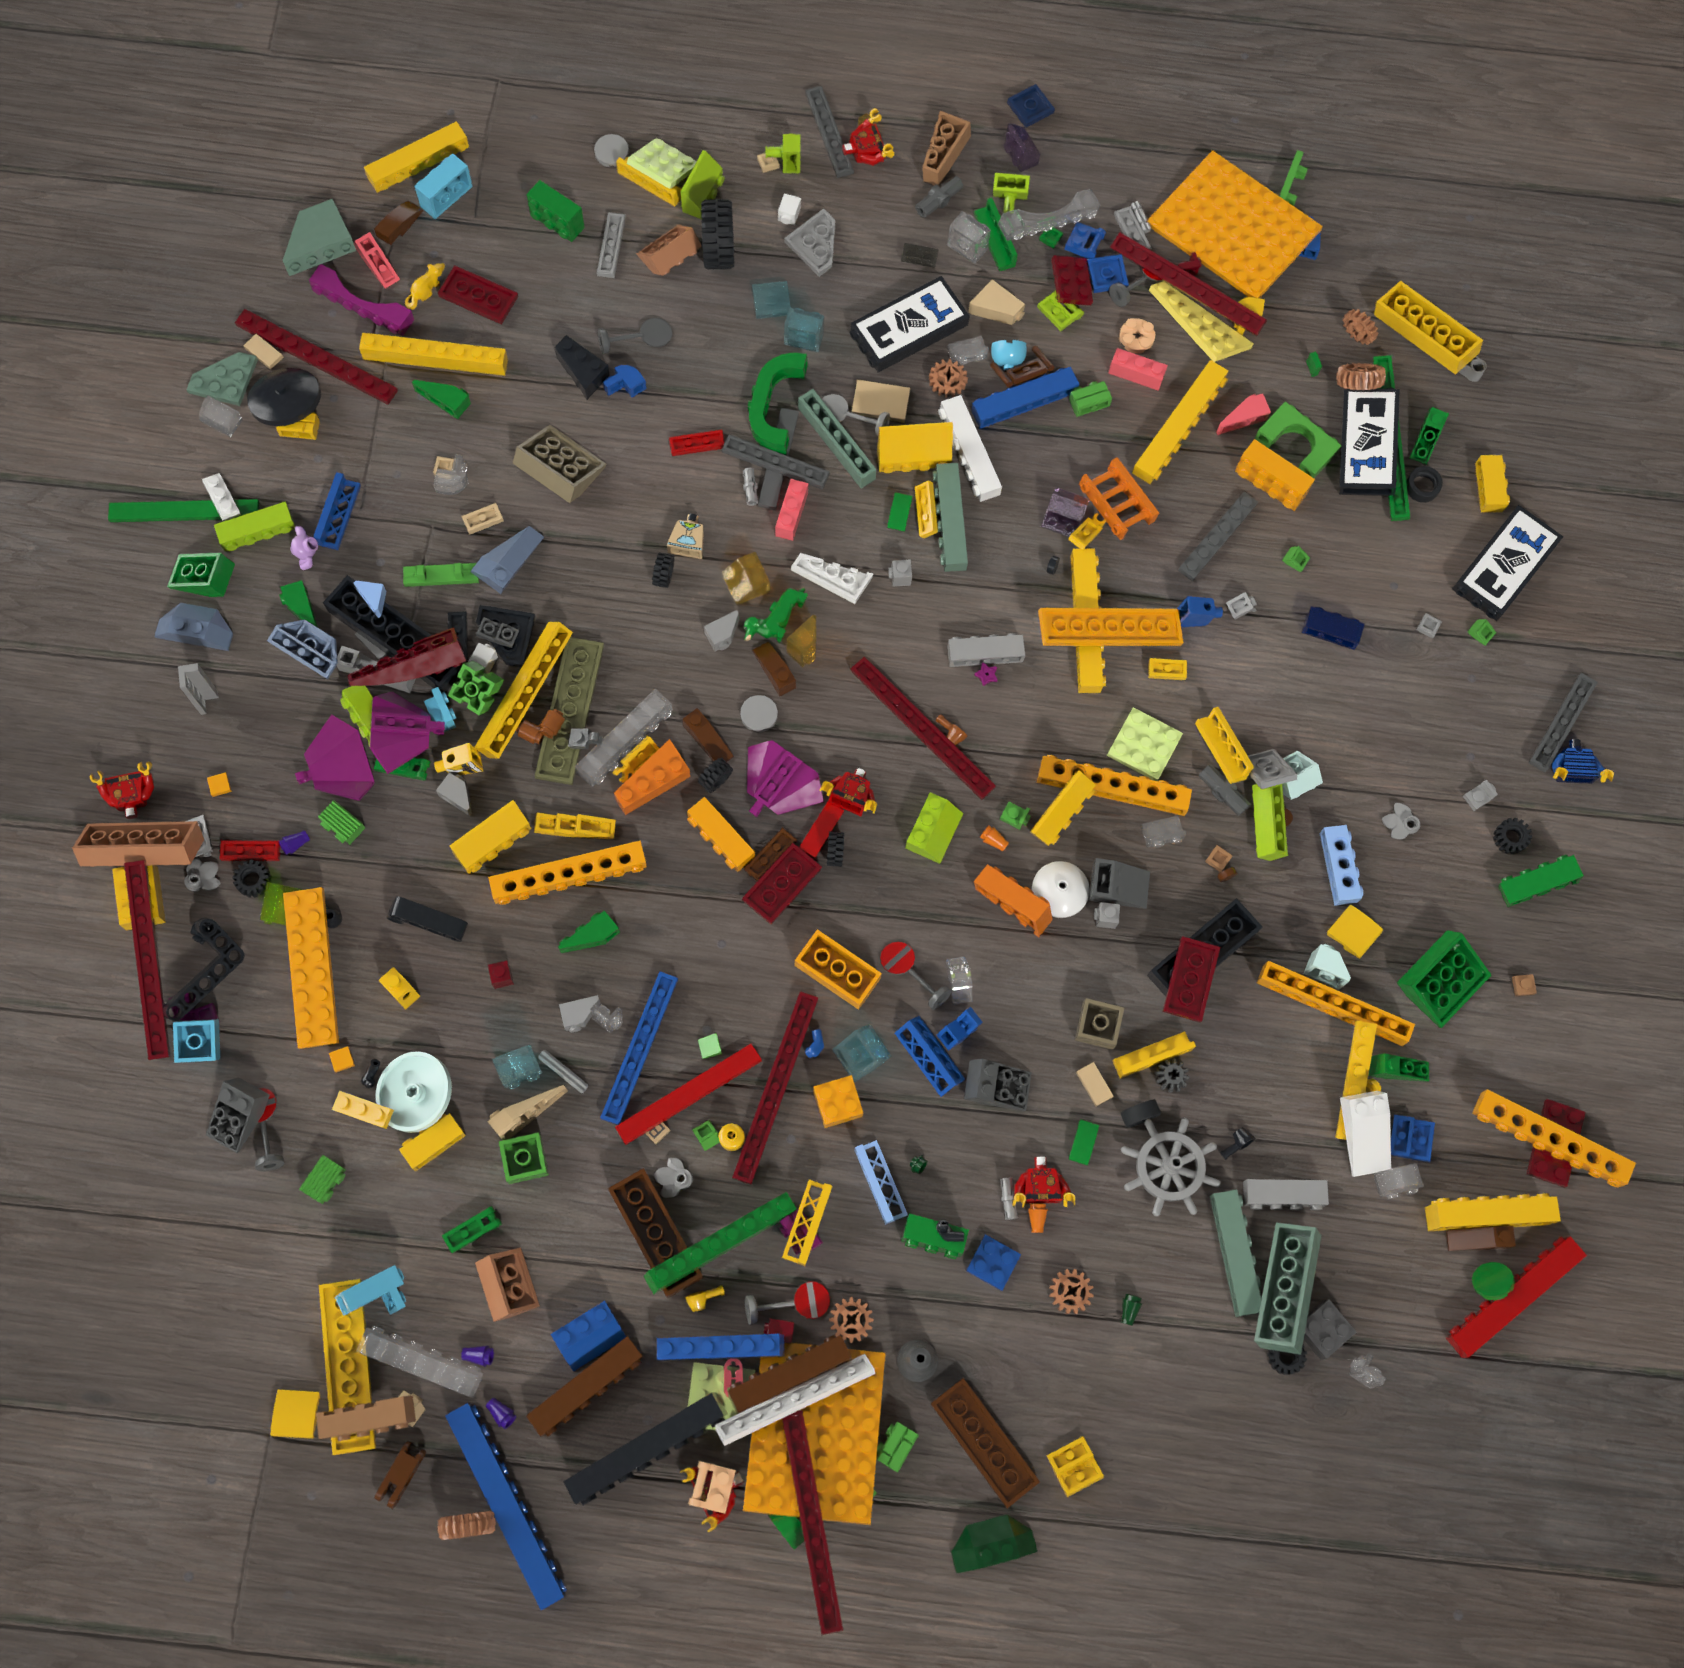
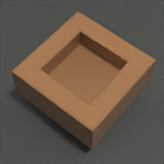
M1216 845L1205 862L1219 872H1222L1232 858V855Z
M1533 974L1512 977L1515 996L1535 995L1537 993Z

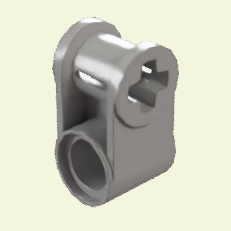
M1476 356L1459 373L1470 381H1479L1487 368L1486 362Z

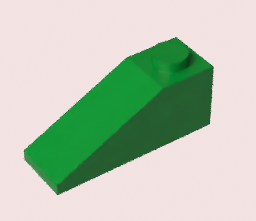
M420 380L412 381L415 392L457 420L471 404L469 394L462 388L459 389L454 385Z
M303 581L281 586L282 594H279L282 604H286L289 611L297 619L306 620L318 627L307 588Z

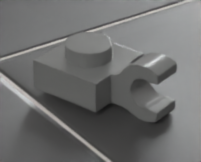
M571 728L568 746L571 749H589V744L601 745L603 737L599 736V733L592 732L590 729Z

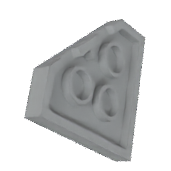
M822 209L784 238V242L818 277L832 268L835 219L825 209Z

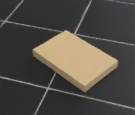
M857 380L852 413L878 418L881 413L887 412L890 414L891 421L905 423L910 388Z

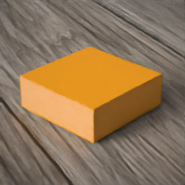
M226 772L207 777L212 797L232 792Z
M348 1046L329 1053L336 1073L355 1066Z

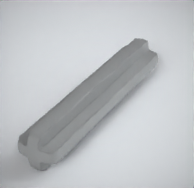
M543 1050L539 1054L538 1058L576 1090L580 1093H584L587 1090L588 1084L549 1052Z

